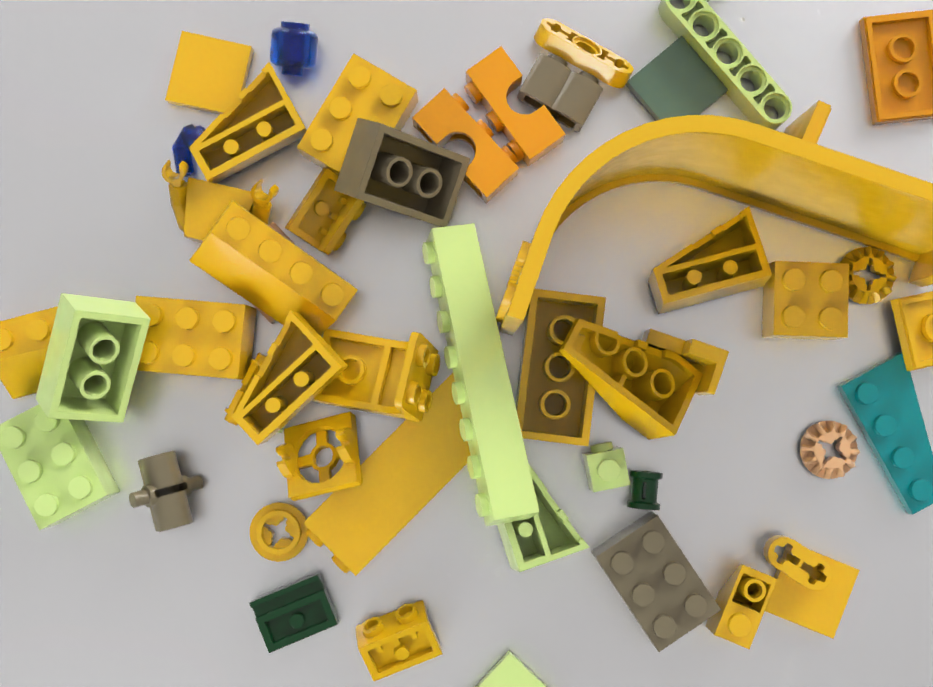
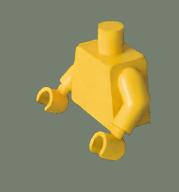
M170 160L163 166L161 173L165 181L169 183L171 206L178 227L184 232V237L189 240L202 243L232 200L268 225L272 207L270 201L279 192L277 185L274 184L269 189L268 194H266L262 190L263 179L253 185L251 191L188 177L186 182L183 178L187 174L189 166L185 161H181L179 164V174L172 171Z

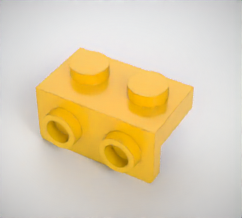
M323 167L285 226V229L320 252L330 255L332 250L337 251L341 247L347 236L345 230L352 220L355 221L361 216L366 203L363 200L335 191L334 188L338 175L330 169Z

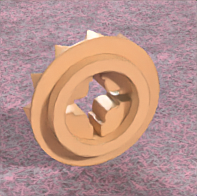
M835 421L818 422L809 427L802 436L800 442L801 460L804 466L818 477L825 479L844 477L850 469L856 467L855 461L860 453L856 442L857 437L852 434L846 425ZM837 440L835 449L839 452L838 454L841 458L829 456L825 460L826 450L822 448L818 441L832 444Z

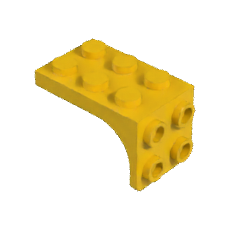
M327 329L324 332L323 339L349 367L320 392L312 402L422 422L423 414L427 413L431 406L432 392L429 389L432 376H436L440 368V355L438 350L421 333L412 332L409 342L332 329Z

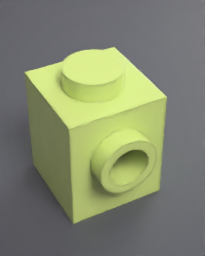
M611 441L591 445V452L582 453L588 487L591 491L598 492L631 485L623 448L613 447Z

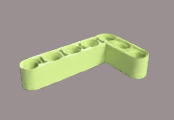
M661 0L658 8L661 19L677 38L682 36L728 89L726 92L727 96L751 123L775 130L790 117L792 102L709 6L707 2L710 0H681L685 4L684 9L673 7L670 0ZM693 26H704L708 31V36H699L695 33ZM717 52L727 53L732 63H722L717 57ZM740 79H749L754 84L755 91H746L742 87ZM764 106L774 107L778 113V118H769L765 113Z

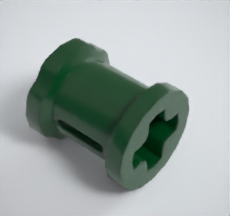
M630 470L629 476L633 478L631 500L627 501V507L643 510H660V504L657 503L658 480L662 479L663 473ZM644 482L647 483V485H646V497H645V498H643V486H644Z

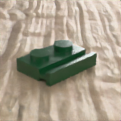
M320 573L261 596L249 603L250 607L253 608L256 622L269 653L339 623L328 592L322 583Z

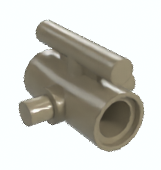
M175 450L140 459L138 465L144 486L140 491L129 494L131 506L133 508L143 505L150 507L156 532L192 523L193 518L187 497L191 495L192 491L203 488L201 476L188 477L181 475Z

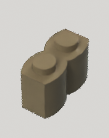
M540 53L522 84L517 98L536 110L545 105L557 122L580 132L603 88L598 85V79L590 73L584 71L580 73L573 72L567 67V62L555 54L546 56Z

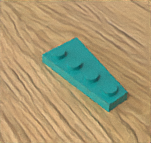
M898 352L843 382L837 388L908 514L913 515L933 504V453L911 373L906 371L902 352Z

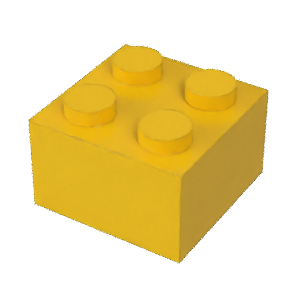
M774 261L769 263L772 276L763 286L762 337L821 340L848 338L849 263Z

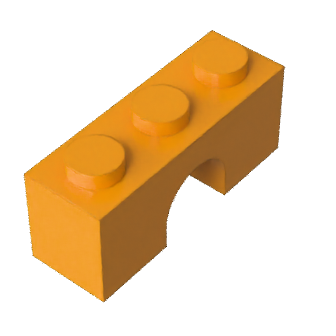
M500 46L466 71L467 84L464 88L475 104L481 102L488 111L485 117L496 133L502 131L507 137L509 143L506 146L515 154L519 161L523 159L529 167L561 144L566 134L545 105L530 114H519L509 107L506 98L512 91L521 86L523 75L502 46Z
M444 88L412 117L413 126L428 142L442 148L447 143L455 140L464 141L473 148L475 157L468 165L463 180L487 204L518 175L519 167L516 164L519 160L507 146L504 145L500 148L492 139L494 133L483 120L479 119L476 122L467 113L469 106L457 93L451 96Z

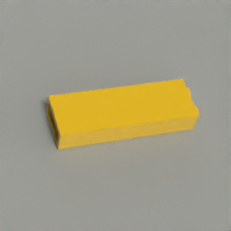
M453 373L432 393L430 409L427 413L423 414L422 422L406 419L360 465L362 485L334 491L303 522L308 527L305 531L307 536L317 546L322 547L325 545L334 554L331 559L343 572L348 573L351 571L356 576L467 464V457L471 455L468 441L464 442L460 434L459 421L463 417L460 404L456 405L452 396V383L455 382Z

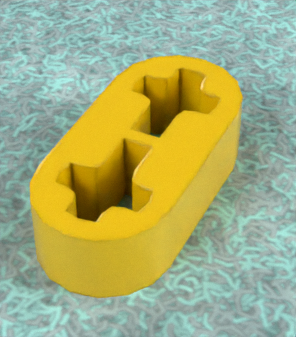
M775 535L766 541L763 548L764 557L771 566L813 591L823 590L831 583L833 578L831 565L819 555L797 541L783 535ZM788 544L786 551L793 555L795 559L792 563L784 558H780L777 562L778 554L774 552L777 545L784 547ZM805 563L811 567H816L819 564L817 570L821 573L818 580L815 578L809 580L810 575L801 569L802 564Z

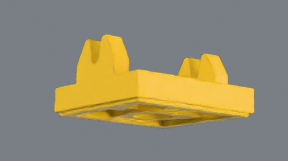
M349 411L284 428L285 444L276 447V452L282 457V461L276 463L281 474L287 478L288 498L297 501L362 485L356 416ZM328 430L335 431V436L341 442V446L335 448V446L329 444ZM316 433L317 445L309 455L299 457L298 453L303 442L310 435ZM324 448H330L333 453L331 462L324 467H318L316 463L317 454ZM342 459L344 463L341 469L332 477L331 470ZM313 467L319 471L320 483L306 480L300 473V470Z

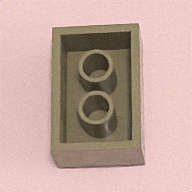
M358 118L334 190L440 227H446L451 218L471 158L384 124Z
M651 511L591 551L658 652L721 611L659 516Z

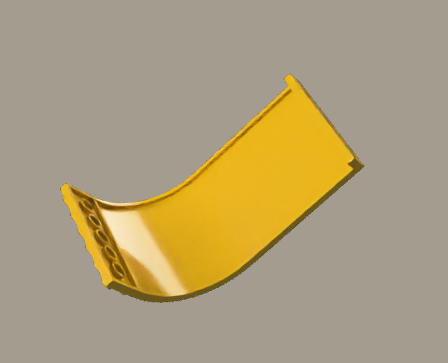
M685 115L645 123L625 131L602 144L585 157L558 187L543 212L531 243L522 242L496 315V321L501 323L499 331L511 336L522 324L552 236L573 212L603 193L623 186L646 182H667L700 189L838 237L885 251L886 253L915 262L908 283L920 287L932 285L933 183L736 118L715 115Z

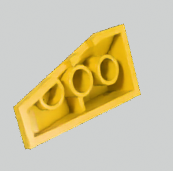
M580 318L576 319L559 351L618 416L648 440L676 435L703 373L678 353L670 350L662 351L648 346L649 343L639 339L631 340L620 336L617 331Z

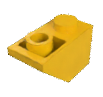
M740 564L718 592L715 601L721 611L710 617L705 627L718 637L750 649L777 579Z

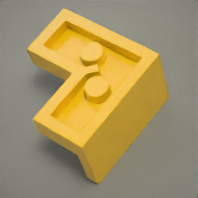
M648 329L644 332L642 341L649 343L648 346L662 351L670 350L678 353L703 373L695 394H715L729 351L695 339L685 341L653 329Z

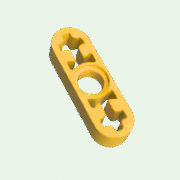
M542 19L534 35V40L542 48L561 57L579 69L590 73L612 87H625L634 70L632 65L624 58L556 20Z

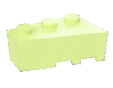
M530 465L529 468L539 513L529 519L497 524L510 567L518 572L590 548L568 521L569 518L552 499L547 492L548 489Z

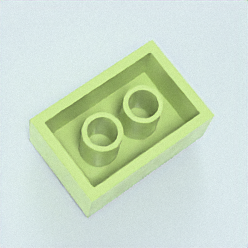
M61 293L35 398L48 418L124 422L151 320L136 302Z
M38 404L0 424V452L39 530L55 526L120 492L85 420L48 418Z

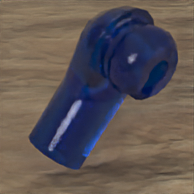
M189 124L184 126L172 146L176 173H180L179 164L181 161H185L189 166L185 177L195 174L192 153L189 147L206 130L203 126Z

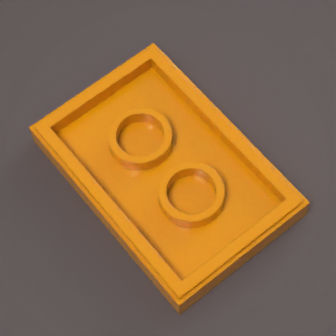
M933 10L863 17L859 21L872 125L933 119Z

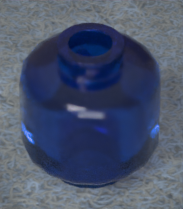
M281 21V27L272 30L270 61L276 66H282L281 74L303 76V69H311L316 65L318 36L314 31L310 30V24Z

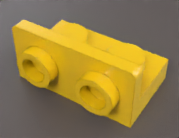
M423 600L402 605L397 610L382 616L369 618L355 627L358 650L373 681L443 654L441 645L428 618Z

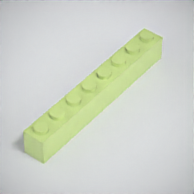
M475 224L432 228L426 242H423L422 252L425 264H430L433 275L429 280L430 292L433 298L438 299L440 311L437 312L438 329L440 333H445L447 346L444 348L445 363L448 369L452 368L455 382L452 383L453 400L456 405L460 404L463 419L459 421L462 440L464 442L468 441L471 456L467 457L468 472L471 479H476L479 494L475 495L476 510L479 517H484L486 526L529 519L539 513V508Z

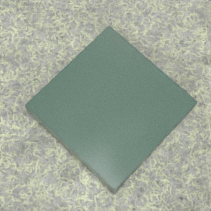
M682 36L626 83V86L656 121L669 117L700 115L728 91Z

